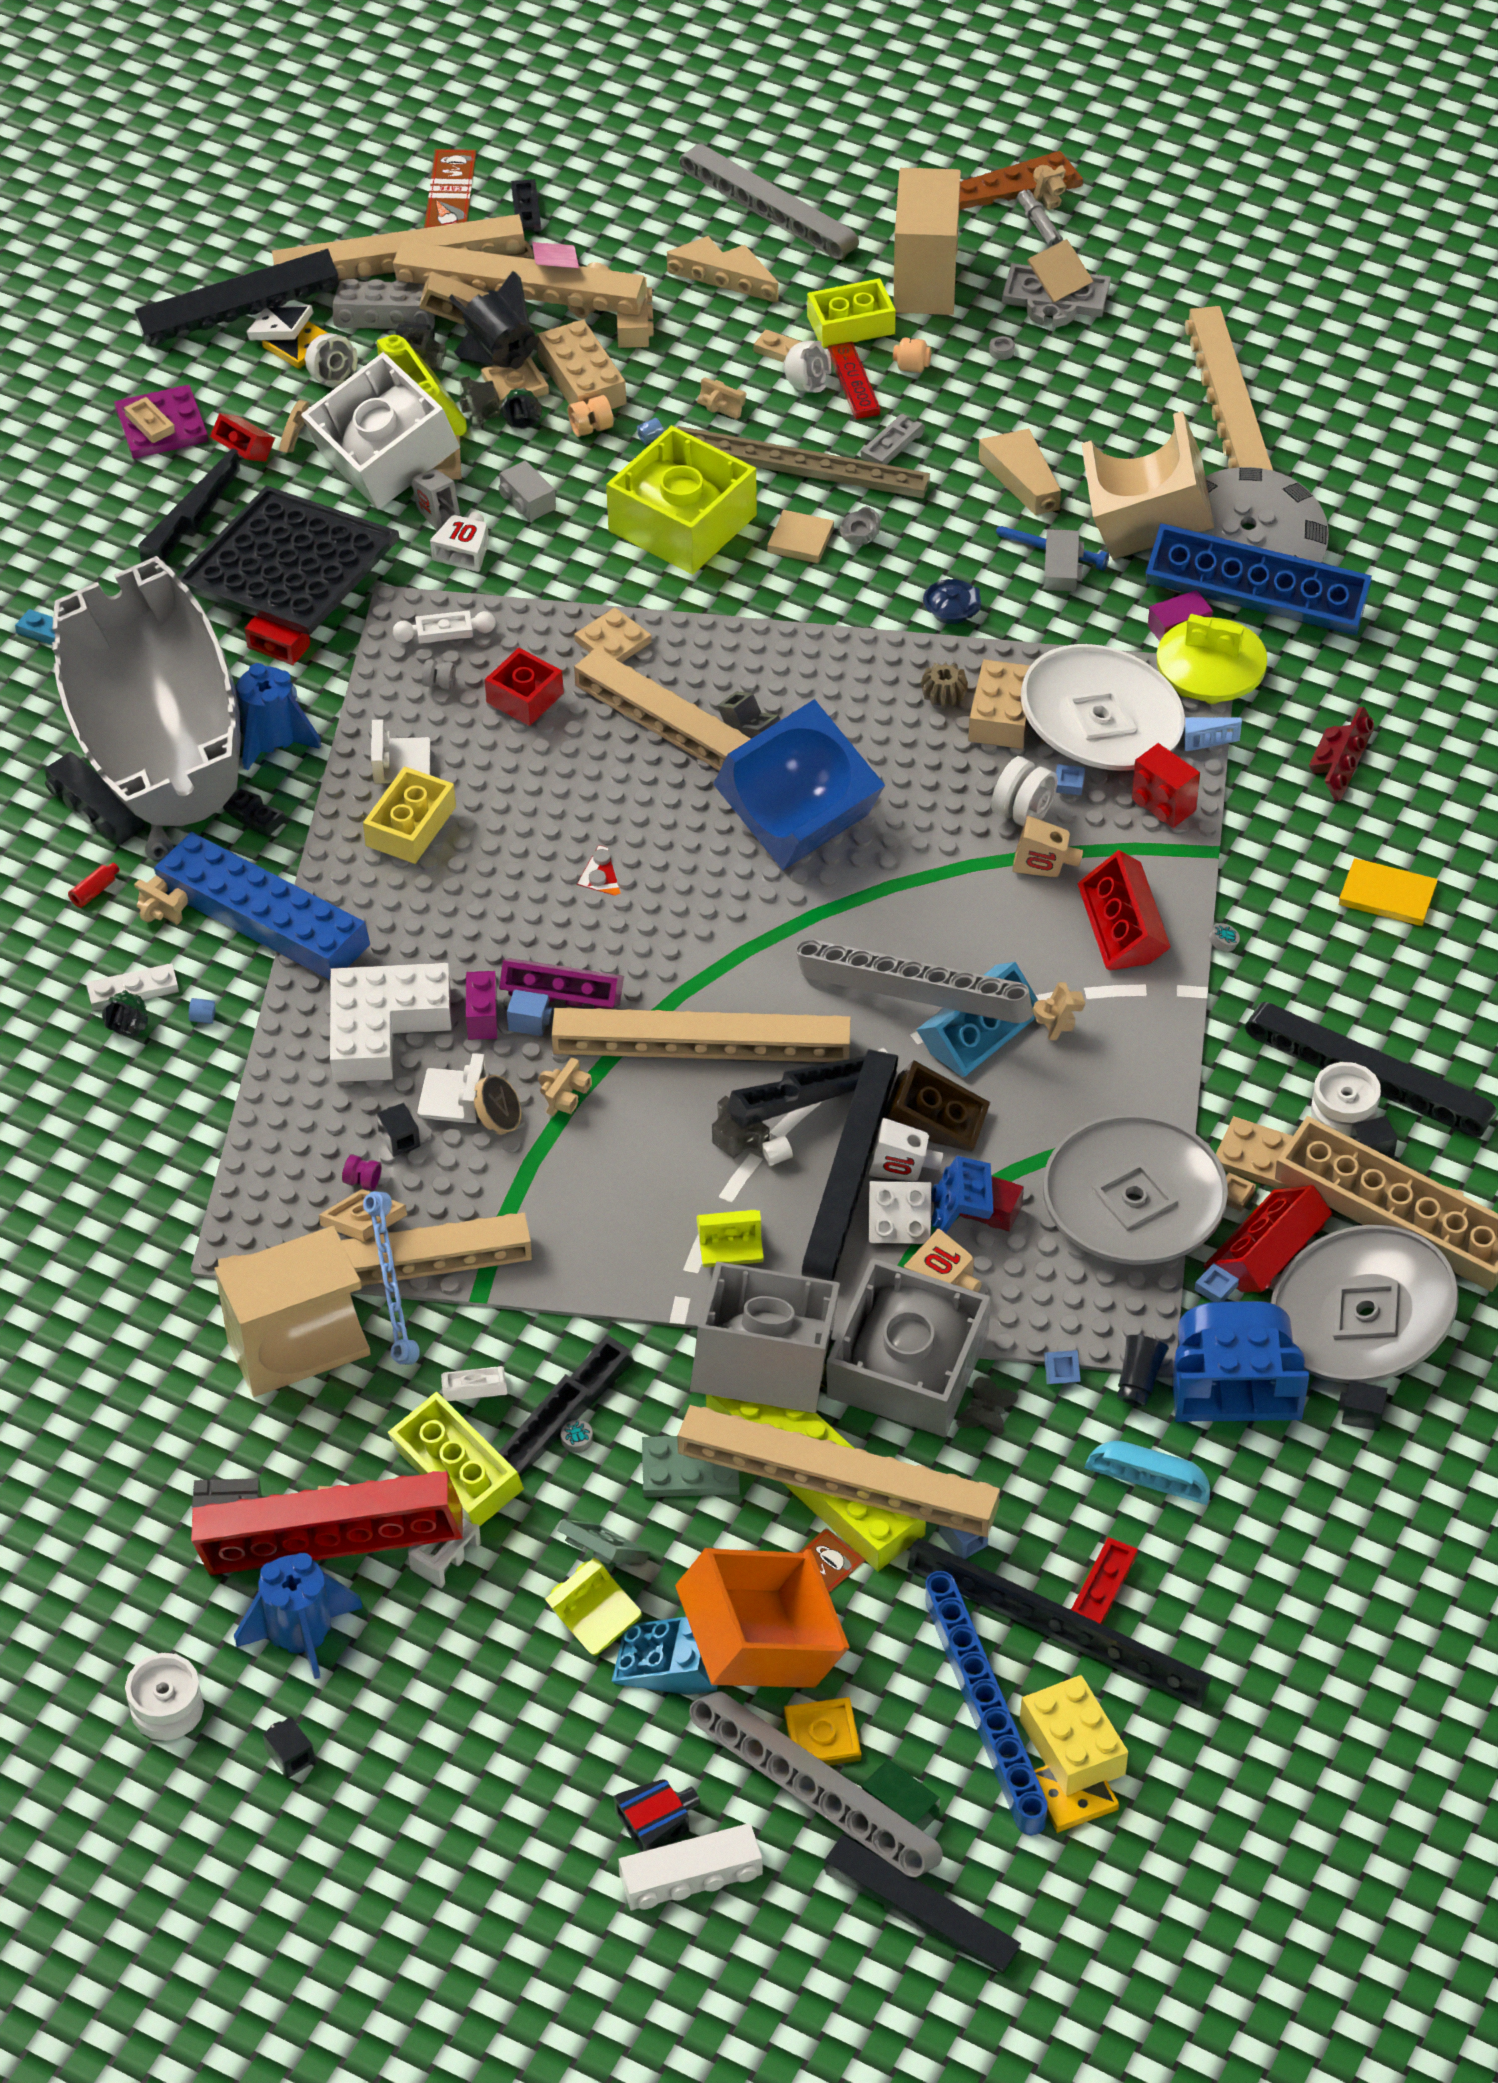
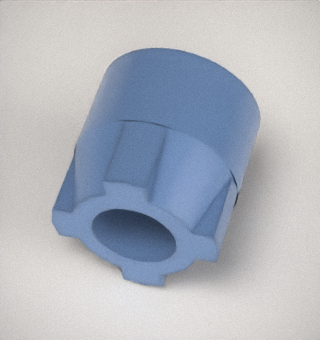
M657 418L637 426L638 437L644 445L655 441L664 432Z
M191 998L189 1021L213 1024L216 1012L215 1000Z

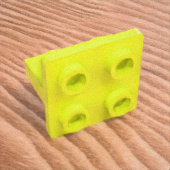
M760 1210L712 1213L697 1216L703 1267H715L716 1261L734 1265L761 1263L764 1261Z

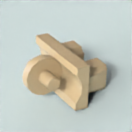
M1041 165L1034 171L1033 178L1037 185L1033 196L1038 202H1043L1047 210L1059 207L1062 200L1059 195L1065 192L1066 189L1063 181L1066 170L1063 165L1059 166L1056 170L1047 165Z
M706 377L701 379V391L697 403L706 406L707 410L712 413L718 411L735 419L741 416L742 406L745 405L747 395L745 391L730 388L718 380L713 381Z
M158 876L153 877L147 883L139 879L134 884L135 888L139 890L137 908L140 909L141 920L149 923L155 918L161 920L164 917L176 925L183 920L181 911L188 904L186 892L177 888L169 895L165 894L168 891L167 883Z
M1058 982L1050 998L1035 1002L1033 1014L1039 1024L1047 1026L1049 1031L1048 1039L1057 1040L1061 1031L1073 1030L1076 1019L1071 1011L1082 1012L1085 1000L1080 991H1069L1066 982Z
M572 1057L562 1071L559 1069H554L553 1072L543 1071L538 1077V1081L542 1086L540 1093L545 1095V1099L549 1104L546 1113L551 1116H555L558 1110L572 1114L578 1103V1095L571 1093L572 1090L587 1093L592 1085L591 1075L580 1070L579 1060Z

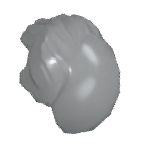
M869 506L862 507L859 511L848 514L844 518L842 526H840V534L843 540L859 546L872 542L879 534L881 527L879 514Z

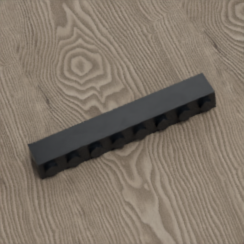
M327 248L136 308V321L145 345H160L174 337H186L196 330L211 329L215 324L222 322L230 323L247 314L256 315L262 312L263 309L271 306L280 307L288 301L295 299L303 300L311 296V294L320 291L329 292L336 286H339L338 273Z

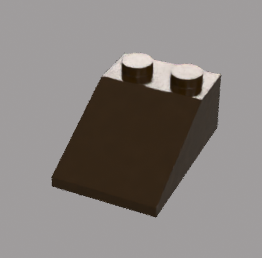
M913 1060L898 1074L883 1118L926 1132L929 1135V1142L972 1152L991 1102Z

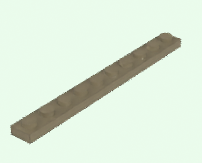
M682 426L677 427L754 467L918 498H924L930 483V473Z

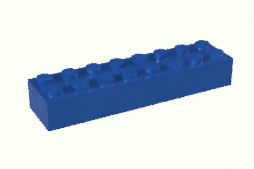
M1160 523L1146 571V582L1184 593L1198 590L1204 598L1357 636L1371 588L1372 575Z
M190 832L154 867L156 876L162 878L167 883L168 891L165 892L169 895L174 889H181L186 892L188 898L187 905L329 980H331V969L348 968L371 945L365 921L193 832Z

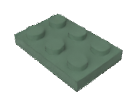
M677 1436L642 1437L643 1497L739 1495V1470L678 1454Z
M562 1519L557 1530L567 1536L565 1539L567 1543L579 1549L586 1547L594 1550L592 1556L607 1564H610L611 1561L619 1565L623 1562L630 1566L634 1562L646 1563L651 1553L649 1550L594 1522Z

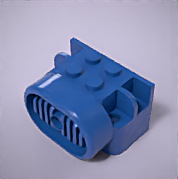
M1260 1301L1210 1302L1188 1310L1181 1317L1178 1323L1179 1347L1175 1352L1172 1377L1175 1422L1302 1420L1309 1372L1304 1371V1353L1293 1343L1291 1320L1285 1310L1275 1304Z

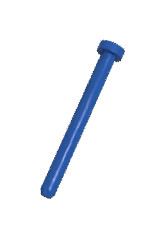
M1004 526L997 527L996 534L1000 537L1046 550L1045 538ZM1084 550L1083 558L1078 557V559L1096 564V569L1104 571L1109 562V553L1101 551L1100 554Z

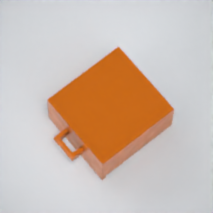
M705 1548L675 1585L711 1685L815 1688L850 1648L811 1549H806L803 1553Z

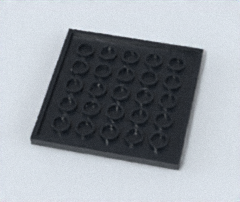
M266 485L179 574L178 579L193 594L311 635L400 539L399 531Z

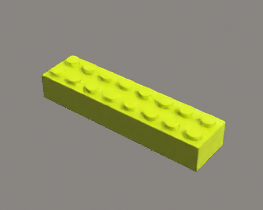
M706 1394V1407L715 1412L729 1416L737 1415L748 1421L770 1424L781 1430L800 1432L807 1437L822 1441L830 1440L837 1445L855 1449L817 1413ZM782 1482L877 1572L911 1547L918 1537L922 1538L925 1536L926 1521Z

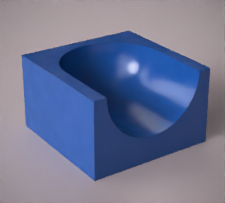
M815 699L728 753L713 783L783 871L868 816L885 787V784Z

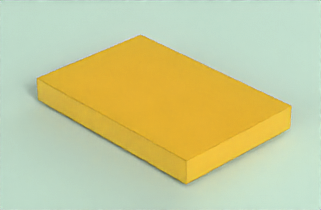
M1354 858L1338 905L1423 927L1438 879Z

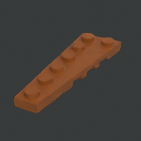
M1061 151L1053 152L961 181L959 210L992 204L994 199L999 198L1006 199L1007 201L1014 200L1021 191L1026 190L1027 193V189L1034 194L1037 183L1033 175L1035 169L1041 165H1047L1053 170L1063 165L1066 170L1063 178L1066 185L1065 190L1082 187L1083 178Z

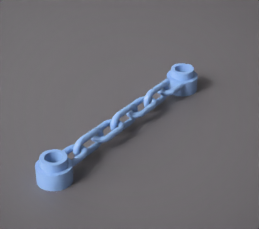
M373 1191L364 1198L363 1207L372 1218L383 1282L386 1288L385 1293L395 1342L391 1347V1357L398 1364L412 1365L418 1360L420 1351L416 1341L408 1340L396 1273L393 1267L394 1261L385 1218L391 1210L392 1201L388 1193ZM376 1216L381 1217V1223L377 1224ZM380 1233L384 1234L385 1243L381 1244ZM383 1253H387L389 1263L384 1262ZM389 1272H391L392 1282L388 1283L387 1277ZM390 1292H395L396 1302L392 1303ZM398 1311L400 1322L396 1323L394 1312ZM398 1332H402L403 1339L399 1340Z

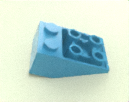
M687 1617L636 1623L622 1634L612 1678L614 1684L685 1695L717 1691L718 1685H711Z

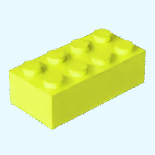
M437 1391L388 1431L395 1449L420 1475L432 1471H448L463 1506V1518L472 1524H477L480 1527L524 1490L518 1472Z

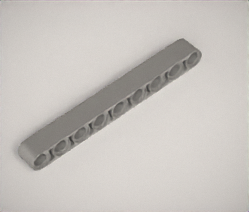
M697 144L679 158L681 168L688 175L836 260H841L859 246V238L852 229L703 144Z
M813 939L802 941L796 947L801 974L809 979L1013 1023L1026 1022L1033 1016L1029 989L1023 983Z
M714 1692L691 1704L690 1718L699 1729L906 1875L918 1877L939 1866L942 1862V1849L933 1838L727 1694Z

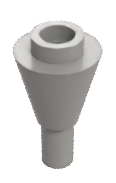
M151 824L145 853L150 859L158 861L162 860L173 850V845L162 826Z

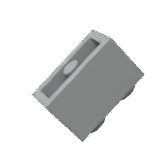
M526 460L499 473V492L504 499H508L514 505L515 510L519 514H523L530 522L556 509L555 489Z
M1047 529L1044 590L1076 591L1077 581H1082L1083 565H1078V557L1083 558L1084 541H1079V531Z

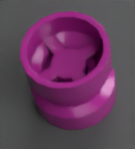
M351 1154L343 1168L342 1182L351 1186L359 1184L365 1190L374 1191L381 1177L382 1164L375 1160L367 1162L361 1156Z

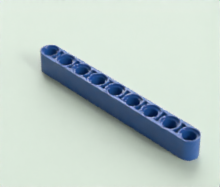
M935 1571L927 1577L925 1583V1603L1016 1826L1024 1834L1037 1835L1046 1826L1047 1800L956 1582L949 1573ZM936 1591H944L945 1593H936ZM952 1617L956 1620H947L946 1618ZM964 1644L967 1647H958L957 1645ZM974 1671V1672H978L979 1674H977V1675H972V1674H969L968 1672ZM988 1699L990 1702H981L979 1700ZM996 1726H997V1727H1000V1728H1002V1729H1001V1730H992L991 1727H996ZM1009 1754V1755H1012V1756H1014V1757L1008 1759V1758H1004V1757H1002V1756ZM1024 1783L1026 1786L1017 1787L1013 1784ZM1028 1811H1033V1812H1036V1813H1038V1814H1037V1815H1034V1816H1030V1815H1027L1026 1812H1028Z

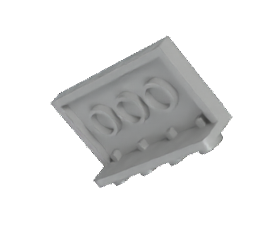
M356 279L340 281L332 304L333 323L339 328L397 329L399 324L412 322L428 324L433 329L435 326V314L419 308L425 284L408 283L399 280L394 282H383L378 279L368 282H358Z

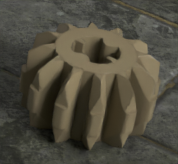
M946 661L943 665L934 662L933 667L926 668L924 675H922L921 688L924 699L930 700L932 705L940 703L942 707L945 704L954 706L956 701H963V697L968 689L965 671L959 669L957 664L950 666Z

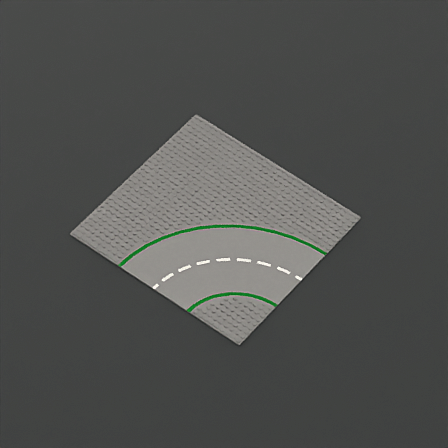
M382 585L376 586L373 591L294 885L365 921L371 945L348 968L449 963L451 1031L392 1033L393 1079L333 1082L330 1064L331 980L276 952L191 1266L192 1276L216 1279L214 1268L219 1266L218 1259L233 1255L254 1254L325 1229L326 1227L320 1225L319 1214L363 1189L359 1184L351 1186L342 1182L343 1168L351 1154L361 1156L367 1162L369 1160L381 1162L382 1173L374 1191L386 1192L391 1197V1200L406 1205L407 1216L387 1227L388 1232L472 1221L477 1218H492L510 1213H525L531 1241L532 1260L398 1280L397 1284L401 1299L698 1329L715 1267L705 1268L702 1266L697 1216L746 1210H760L764 1261L761 1263L739 1265L802 1276L805 1252L855 1091L744 1128H740L728 1113L726 1107L733 1090L782 1081L786 1071L832 1062L553 1054V1019L551 1025H546L543 1036L508 1031L507 1009L512 996L508 995V991L500 990L499 984L503 960L514 958L624 976L620 1005L614 1008L611 1007V1010L851 1016L849 1059L866 1056L868 1049L899 1056L897 1074L894 1078L891 1092L898 1074L915 1060L991 1102L974 1150L970 1152L928 1141V1150L943 1153L940 1170L922 1167L918 1180L914 1181L931 1182L932 1191L933 1186L941 1180L945 1168L951 1165L956 1156L991 1163V1176L1024 1186L1023 1206L1010 1232L995 1229L987 1224L972 1219H965L958 1215L946 1233L973 1256L974 1269L972 1276L982 1282L978 1293L991 1297L989 1334L979 1358L1045 1365L1044 1353L1078 1350L1079 1369L1122 1373L1126 1336L1142 1335L1159 1340L1169 1346L1157 1377L1172 1378L1175 1352L1178 1348V1323L1181 1313L1185 1255L1156 1264L1132 1265L1105 1260L1084 1251L1067 1239L1052 1221L1044 1201L1043 1178L1047 1161L1062 1139L1078 1127L1102 1117L1120 1114L1151 1115L1175 1122L1196 1134L1212 948L1209 934L1214 925L1229 743L1185 751L1183 730L1180 741L1172 753L1200 772L1196 812L1175 828H1172L1165 822L1157 819L1150 811L1139 806L1132 799L1134 770H1107L1075 761L1058 752L1046 742L1040 744L1042 738L1036 733L1030 723L1023 749L968 741L969 717L983 659L1031 666L1037 658L1046 652L1066 645ZM616 607L652 635V643L623 661L622 664L632 667L639 674L654 680L663 688L673 691L680 698L695 704L699 709L711 716L717 717L723 723L724 721L717 705L736 691L753 693L761 713L779 715L780 720L815 699L885 784V787L868 816L783 871L713 785L719 770L575 686L574 666L587 656L589 652L575 642L574 634ZM470 611V617L475 618L478 613L487 611L496 620L495 627L491 632L481 633L477 629H472L473 637L419 643L418 636H413L410 641L403 643L397 641L393 636V627L397 622L407 621L412 625H416L415 617ZM518 648L533 654L561 669L563 672L564 694L530 726L486 703L484 679ZM1124 651L1143 660L1158 671L1157 653ZM427 659L436 660L438 664L445 662L455 663L456 675L451 690L442 689L438 685L433 687L423 686L422 673ZM946 661L948 665L957 664L959 669L965 671L968 689L963 697V701H956L954 706L945 704L942 707L940 703L932 705L930 700L924 699L921 679L926 668H932L934 662L943 665ZM1178 694L1184 709L1185 718H1231L1233 700L1209 704L1205 701L1182 697ZM383 719L384 731H390V739L429 737L430 775L454 784L456 808L416 864L365 846L363 822L392 784H374L371 765L372 720ZM1017 756L1034 762L1036 768L1045 767L1055 773L1057 764L1085 767L1082 795L1055 792L1053 801L1042 819L1044 822L1068 830L1070 833L1068 847L1083 850L1080 866L1077 867L1063 863L1057 877L1012 872L1015 852L1023 826L1015 823L1013 817L1010 819L1004 818L994 813L991 808V802L999 777L1005 767ZM598 845L607 847L608 851L605 849L596 850ZM1120 850L1142 863L1171 948L1151 964L1109 971L1105 967L1077 883L1116 851ZM592 855L594 862L598 865L608 864L611 858L620 894L614 896L576 885ZM594 870L589 874V882L593 886H601L606 882V875L601 870ZM813 939L984 975L997 964L1016 962L1038 1000L1050 998L1057 983L1066 982L1069 991H1080L1082 993L1085 1006L1082 1012L1071 1011L1076 1019L1075 1026L1072 1031H1061L1057 1040H1049L1047 1037L1049 1033L1047 1026L1039 1024L1036 1021L1037 1018H1035L968 1075L961 1077L930 1054L916 1031L943 1007L806 978L801 974L796 947L802 941ZM496 971L498 1039L468 1040L466 1024V972ZM554 998V1002H549V1007L553 1008L554 1017V1008L594 1009V1004L583 1003V1006L566 1005L563 999ZM472 1053L484 1054L486 1077L494 1074L501 1076L515 1090L521 1106L520 1124L515 1130L499 1135L495 1134L497 1131L494 1129L489 1130L486 1128L479 1117L477 1118V1123L418 1118L417 1111L427 1069L464 1071L465 1065H470ZM571 1057L579 1060L580 1070L591 1075L592 1085L587 1093L572 1090L571 1093L578 1095V1103L572 1114L558 1110L555 1116H551L546 1113L549 1104L545 1099V1095L540 1093L542 1086L538 1081V1077L543 1071L553 1072L554 1069L562 1071ZM405 1103L419 1128L421 1146L393 1157L378 1132L376 1113L388 1107ZM785 1135L791 1146L793 1157L769 1166L762 1152V1143ZM871 1158L833 1281L839 1282L840 1288L831 1343L836 1341L871 1258L904 1268V1265L923 1246V1244L869 1242L870 1181L913 1182L868 1176ZM1127 1195V1198L1133 1201L1142 1199L1140 1195ZM931 1202V1221H932V1215H933V1212H934V1202ZM931 1223V1233H930V1237H931V1236L934 1234V1232H935V1227L932 1226V1223ZM337 1232L341 1240L353 1238ZM384 1283L361 1286L362 1289L351 1292L353 1294L386 1297ZM390 1292L391 1298H395V1292Z

